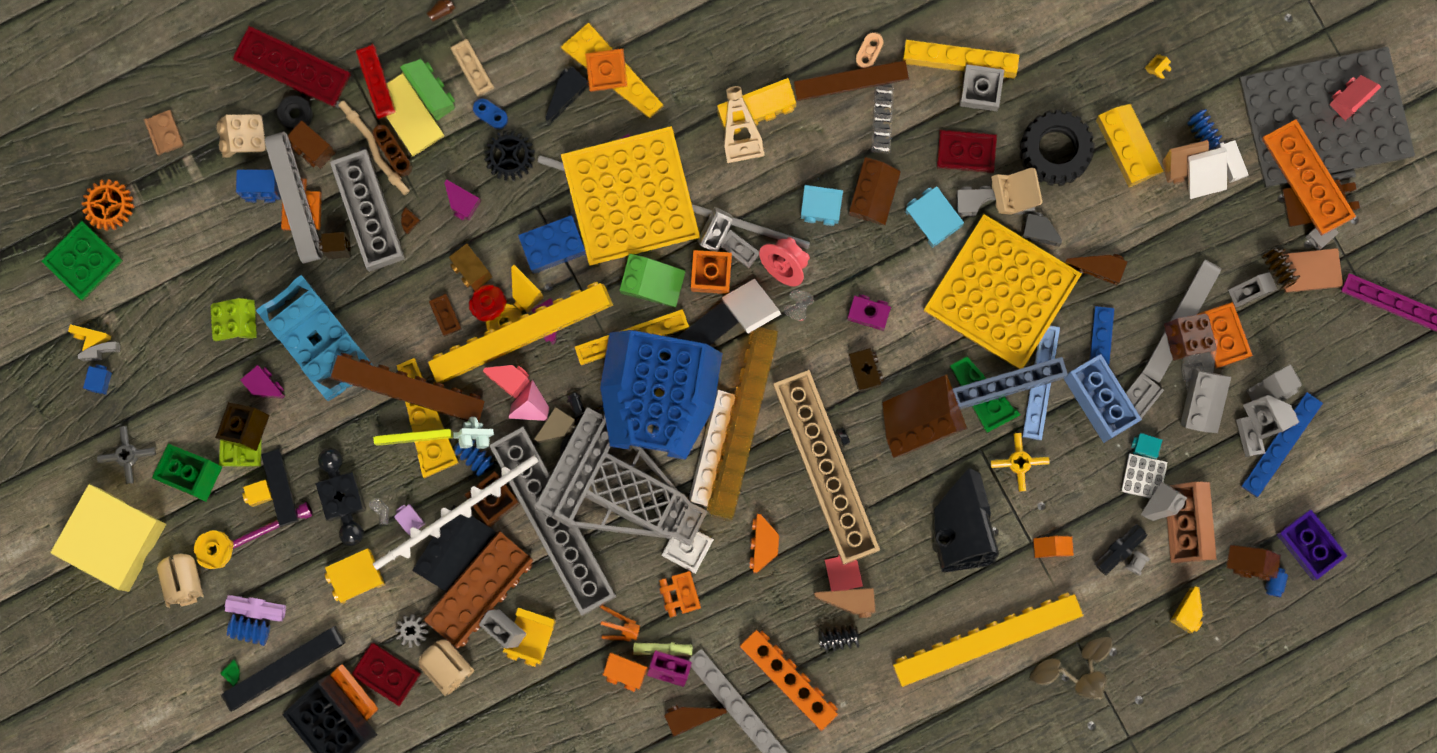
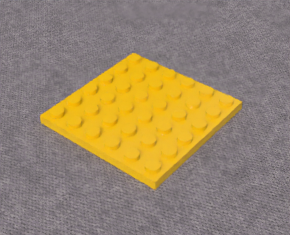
M672 126L561 154L589 266L629 256V253L637 254L700 238Z
M983 214L926 305L924 312L1015 368L1022 369L1082 273Z

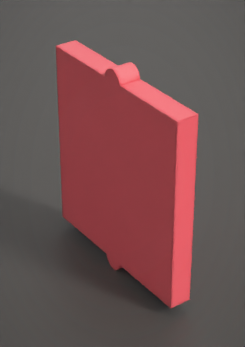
M840 556L825 560L831 591H844L863 587L857 560L845 565L842 564Z

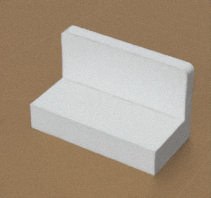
M1236 141L1225 144L1223 142L1220 143L1216 149L1225 147L1227 150V177L1229 183L1248 177L1249 174Z

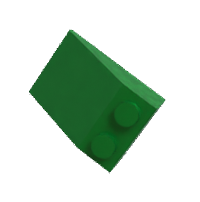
M168 443L152 479L206 502L221 472L222 466Z

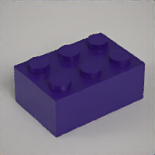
M1312 510L1306 511L1276 534L1312 581L1318 580L1348 556Z

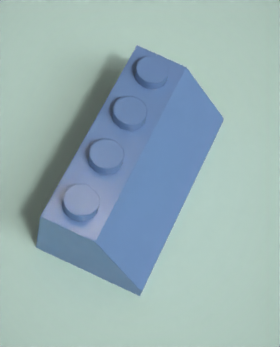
M1101 354L1069 372L1068 376L1064 379L1103 443L1142 420Z

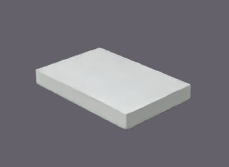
M1225 147L1188 156V195L1190 199L1227 190V150Z
M755 279L722 297L723 302L747 333L781 315L779 309Z

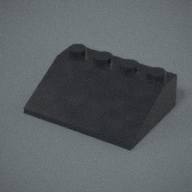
M453 505L450 511L455 509L457 506ZM460 514L440 527V537L432 538L412 571L447 592L497 532L473 516L468 518Z
M330 675L317 681L282 714L312 753H358L378 735Z

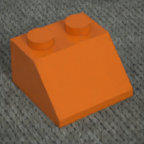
M610 653L603 676L607 677L606 681L616 685L619 681L625 684L624 688L635 692V689H641L648 668Z

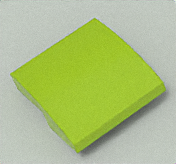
M262 438L257 451L244 449L220 440L219 465L223 467L261 466Z

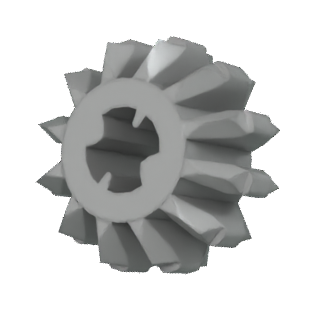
M413 614L410 616V621L407 616H403L405 623L397 622L402 627L401 629L395 628V632H401L396 638L398 640L404 638L401 644L405 645L408 642L410 648L413 647V641L417 646H420L418 639L420 638L422 641H425L426 638L422 636V633L428 634V630H422V628L427 626V623L420 624L422 617H418L415 621V615ZM409 627L416 628L414 629L416 631L415 635H408L409 631L407 630Z

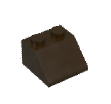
M228 402L215 438L244 449L257 451L270 415L254 407Z

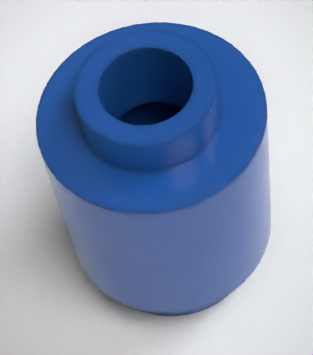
M1278 569L1277 579L1270 578V581H1266V594L1281 597L1282 593L1285 592L1288 574H1285L1284 569Z

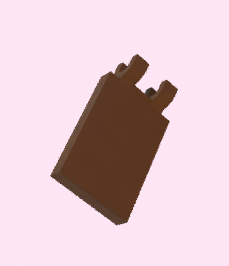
M1340 179L1334 180L1345 199V193L1357 190L1355 182L1341 185ZM1283 189L1282 194L1288 227L1312 224V220L1293 189ZM1359 201L1348 203L1353 211L1360 209Z

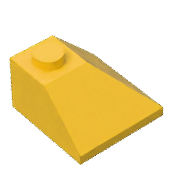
M513 265L511 267L512 297L516 301L514 305L521 312L525 310L528 313L544 297L541 291Z
M1198 587L1189 588L1170 622L1188 633L1197 632L1203 623L1200 621L1203 614Z

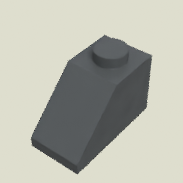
M1032 212V214L1027 215L1022 236L1024 239L1060 247L1062 239L1047 217H1043V214L1038 212Z

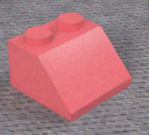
M1362 75L1357 79L1353 77L1345 84L1347 88L1343 92L1338 90L1332 96L1333 101L1329 105L1346 121L1381 86Z
M513 365L488 367L483 370L487 377L515 399L530 383V380L527 378L529 375L520 366L517 368Z

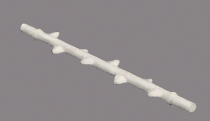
M533 455L519 466L516 465L517 467L513 470L503 467L501 469L502 477L483 490L473 486L471 488V498L452 511L443 507L441 509V518L422 531L412 527L410 529L411 538L391 552L388 551V554L374 562L373 566L378 570L391 560H395L399 555L407 559L410 558V548L428 535L436 538L440 537V527L460 514L468 518L471 517V507L489 494L497 497L501 496V486L519 474H523L525 470L537 463L538 459Z

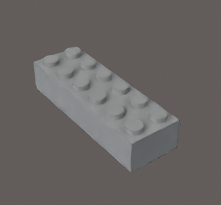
M365 149L331 161L330 164L366 269L370 272L405 260L367 150Z

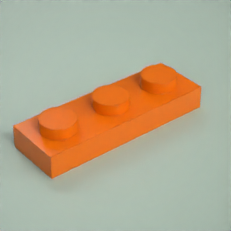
M343 664L333 671L330 675L366 721L379 710L375 703L364 692L363 688L356 682Z

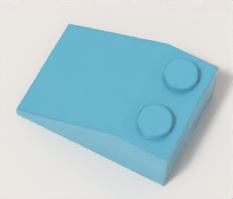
M805 185L801 219L808 223L822 221L824 225L834 226L835 223L838 224L843 190Z

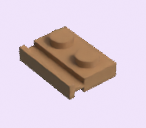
M170 110L144 120L158 156L184 146Z

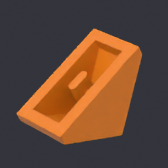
M1052 536L1033 539L1035 558L1074 556L1072 536Z

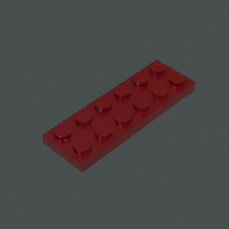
M251 26L248 27L232 58L233 61L334 108L351 76L350 72Z

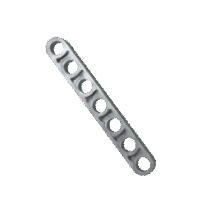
M285 132L265 137L266 149L299 258L302 263L322 259L323 253L319 250L318 234L288 135Z
M1204 259L1170 321L1198 314L1222 268ZM1165 331L1142 372L1157 382L1161 381L1173 359Z

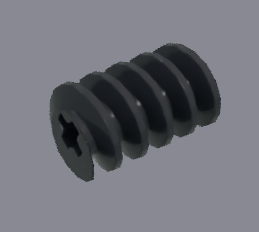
M849 624L847 630L842 625L841 631L835 626L833 632L828 627L825 634L822 629L818 630L821 651L824 647L825 651L829 652L830 646L836 651L837 645L840 646L841 650H844L845 644L848 645L849 649H852L853 643H855L857 648L860 647L857 626L855 629L852 624Z

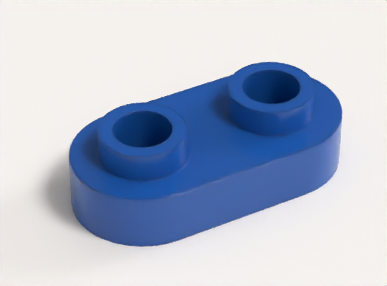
M479 99L474 103L473 111L479 119L495 129H502L507 125V114L490 101ZM481 105L486 106L484 111L479 110ZM501 116V120L495 121V117Z

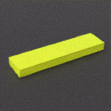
M441 429L374 436L373 438L374 444L379 446L453 438V431Z

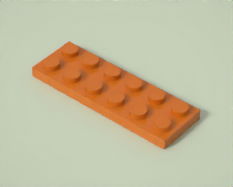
M1297 119L1262 138L1321 236L1356 217Z

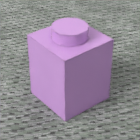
M403 505L396 510L397 514L394 517L408 535L411 536L410 529L412 527L419 530L425 525V522L411 505Z

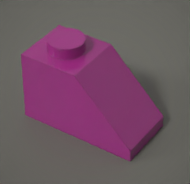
M446 179L444 183L454 216L462 221L464 218L470 221L481 202L480 199Z

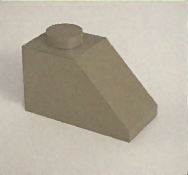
M555 407L534 440L538 443H544L565 438L576 429V425H574L576 421Z

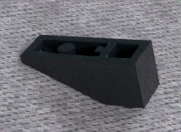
M573 66L570 69L566 68L560 74L561 78L558 80L545 118L548 125L560 116L589 87L588 81Z

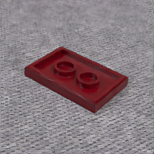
M940 130L937 168L994 173L997 135Z
M372 642L351 675L400 707L421 673Z

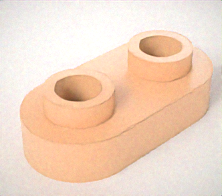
M870 33L865 37L856 56V64L859 68H868L874 65L883 47V38L878 33ZM875 41L877 45L871 46L870 42ZM868 58L869 62L863 63L862 59Z

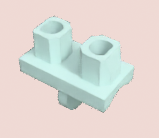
M470 417L468 422L463 423V428L453 434L454 439H459L460 448L472 447V439H476L477 448L485 449L489 447V437L494 435L493 429H482L483 424L478 423L476 417Z

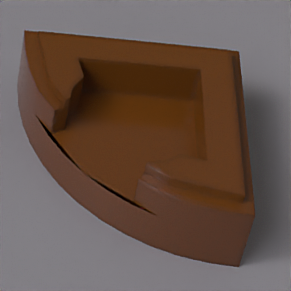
M405 208L402 212L401 225L408 235L420 220Z

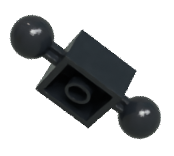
M326 448L319 454L318 464L323 471L328 472L329 479L316 483L324 515L329 522L341 519L343 525L339 530L340 540L347 546H355L362 541L364 531L360 524L354 522L352 515L366 511L358 479L353 472L340 475L339 468L343 462L341 453L334 448ZM339 493L345 494V496L342 497L343 501L337 499Z

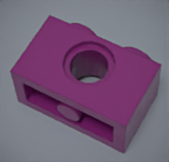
M859 294L858 297L854 296L847 320L884 331L891 309L888 303L877 300V302L870 301V297ZM871 307L875 310V314L867 316L864 310Z
M655 650L647 676L684 687L692 662Z

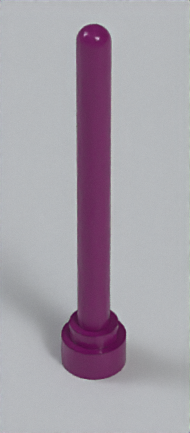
M307 502L299 505V508L296 509L298 518L307 519L313 516ZM278 520L233 540V549L279 528Z

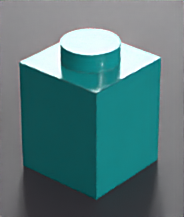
M1140 433L1137 437L1133 438L1131 448H1134L1133 454L1156 460L1163 440Z

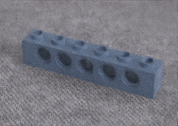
M1060 357L954 388L953 392L961 410L1065 379L1068 374L1063 358Z

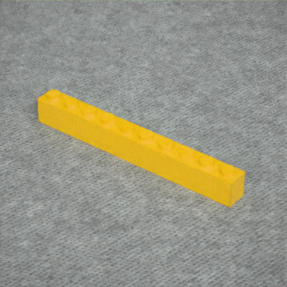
M594 282L588 285V289L582 292L577 290L570 293L571 297L567 299L559 298L553 301V305L549 307L542 306L535 310L536 313L532 315L527 313L518 317V321L514 323L509 321L502 324L501 329L497 331L492 329L485 332L484 336L479 339L477 337L471 338L462 347L456 345L450 348V352L444 355L443 353L434 355L432 357L433 360L428 363L436 382L442 384L613 306L605 285Z
M1069 592L1058 596L1059 600L1052 603L1051 599L1040 603L1041 607L1034 610L1032 606L1022 610L1023 614L1016 617L1015 614L1004 617L1005 621L998 624L997 621L986 624L987 629L979 631V628L968 631L969 636L964 638L958 635L950 638L951 643L946 645L940 642L931 646L933 650L925 652L922 649L913 653L915 657L907 659L904 656L895 660L896 664L892 666L900 686L903 687L1082 617L1083 613L1075 594L1070 596Z

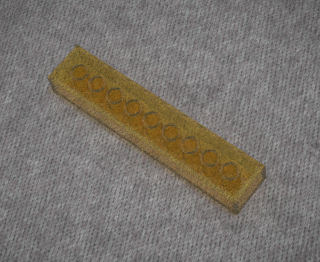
M758 327L750 332L748 344L751 347L750 350L746 349L744 356L746 367L741 368L739 381L742 382L741 387L737 386L735 392L737 404L732 405L730 418L733 420L732 424L727 425L725 435L728 437L727 443L723 442L721 456L724 457L722 462H718L716 474L719 477L718 481L714 480L711 491L714 493V497L709 499L707 506L710 517L733 522L778 339V331Z

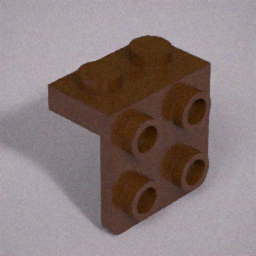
M1207 314L1177 318L1164 323L1173 361L1191 355L1213 352L1217 349Z

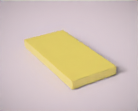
M403 73L387 83L396 113L386 117L412 156H415L444 137V134Z

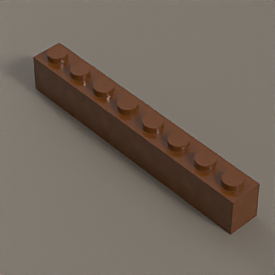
M341 353V355H336L329 375L330 379L468 421L470 417H476L479 423L485 403L484 400H480L481 396L473 393H470L469 396L462 394L463 390L453 387L451 390L445 389V385L438 382L429 384L426 383L425 378L415 376L413 379L407 377L408 373L397 370L394 373L389 371V367L378 364V367L370 365L371 362L368 360H353L349 354Z

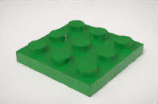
M81 221L42 262L81 301H84L123 260Z

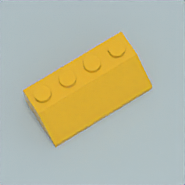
M788 78L742 96L756 126L760 121H771L776 118V115L781 113L784 115L789 114L796 108V100ZM728 101L717 105V113L724 131ZM742 110L733 112V122L745 120ZM742 128L735 129L734 134L741 132Z
M1131 104L1116 107L1098 115L1096 122L1129 188L1164 172Z

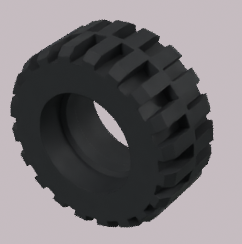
M1055 110L1054 113L1047 111L1042 116L1038 115L1035 117L1034 121L1030 122L1020 142V158L1023 159L1022 164L1025 169H1036L1038 182L1042 183L1045 181L1050 186H1053V184L1062 186L1067 182L1070 184L1076 178H1080L1088 168L1094 155L1095 143L1092 141L1094 137L1092 132L1088 131L1089 126L1087 123L1083 124L1081 122L1082 118L1078 115L1075 118L1072 116V112L1069 111L1066 113H1061V110ZM1050 132H1060L1068 136L1075 147L1072 159L1064 164H1053L1047 161L1039 150L1040 140L1044 135Z

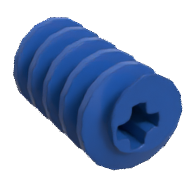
M1203 109L1188 118L1190 120L1187 125L1193 126L1191 129L1192 133L1198 132L1195 135V139H1201L1199 142L1208 140L1209 151H1211L1220 144L1219 140L1222 138V135L1215 136L1218 128L1211 129L1215 123L1207 122L1211 116H1204L1207 109Z
M458 442L454 447L456 449L454 454L456 456L461 454L460 460H466L465 464L467 466L472 465V471L478 470L476 473L478 477L484 475L495 463V461L490 463L492 456L490 455L485 458L484 456L487 451L479 452L480 449L477 446L460 448Z
M235 614L232 615L227 628V636L230 634L231 639H235L237 636V639L242 641L245 637L246 642L249 643L252 640L253 644H257L260 641L261 646L266 645L270 633V625L266 627V621H263L259 626L257 619L251 624V618L243 622V616H240L237 621Z

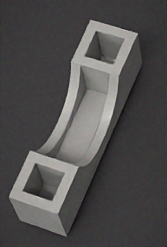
M982 186L980 189L961 187V190H957L956 193L957 214L959 216H976L979 208L984 203L996 200L993 189L990 186ZM1035 207L1015 213L1014 215L1032 214L1035 211Z

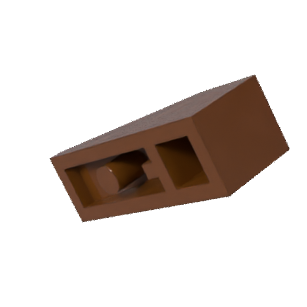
M1113 254V256L1100 255L1067 258L1065 264L1077 271L1117 286L1120 283L1127 261L1124 260V257Z
M676 705L667 709L668 713L664 716L674 737L726 714L727 711L726 709L678 708Z

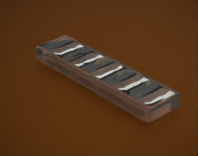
M894 83L875 86L871 150L873 153H891Z

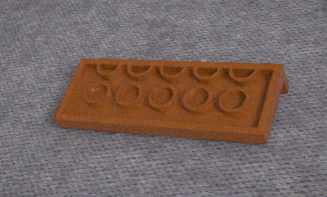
M498 531L423 620L453 644L455 648L458 649L460 646H465L469 641V635L480 628L479 623L489 610H495L493 607L498 602L501 603L507 596L506 592L519 583V577L523 572L527 573L531 569L533 559L503 533Z

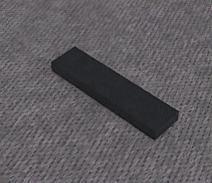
M276 449L261 454L279 526L283 527L299 522L281 450Z

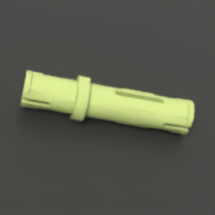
M671 642V644L634 643L633 654L653 655L656 650L672 656L692 657L693 647L692 644H675V642Z

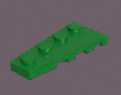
M968 357L949 366L960 387L986 379L984 374ZM1005 397L971 406L986 434L1021 415L1009 404L1010 402Z

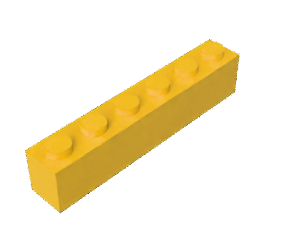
M906 40L903 61L906 60V64L962 72H965L966 65L1003 69V77L1015 78L1018 70L1019 54Z

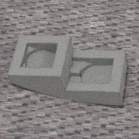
M107 342L95 345L78 354V359L81 361L102 360L101 353L120 352V344L117 342Z

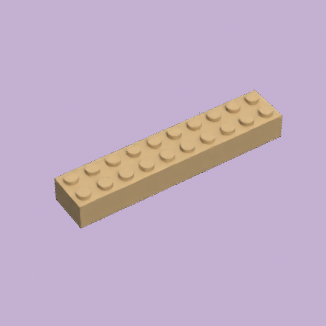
M810 370L774 383L773 387L842 564L845 565L879 552L878 543Z

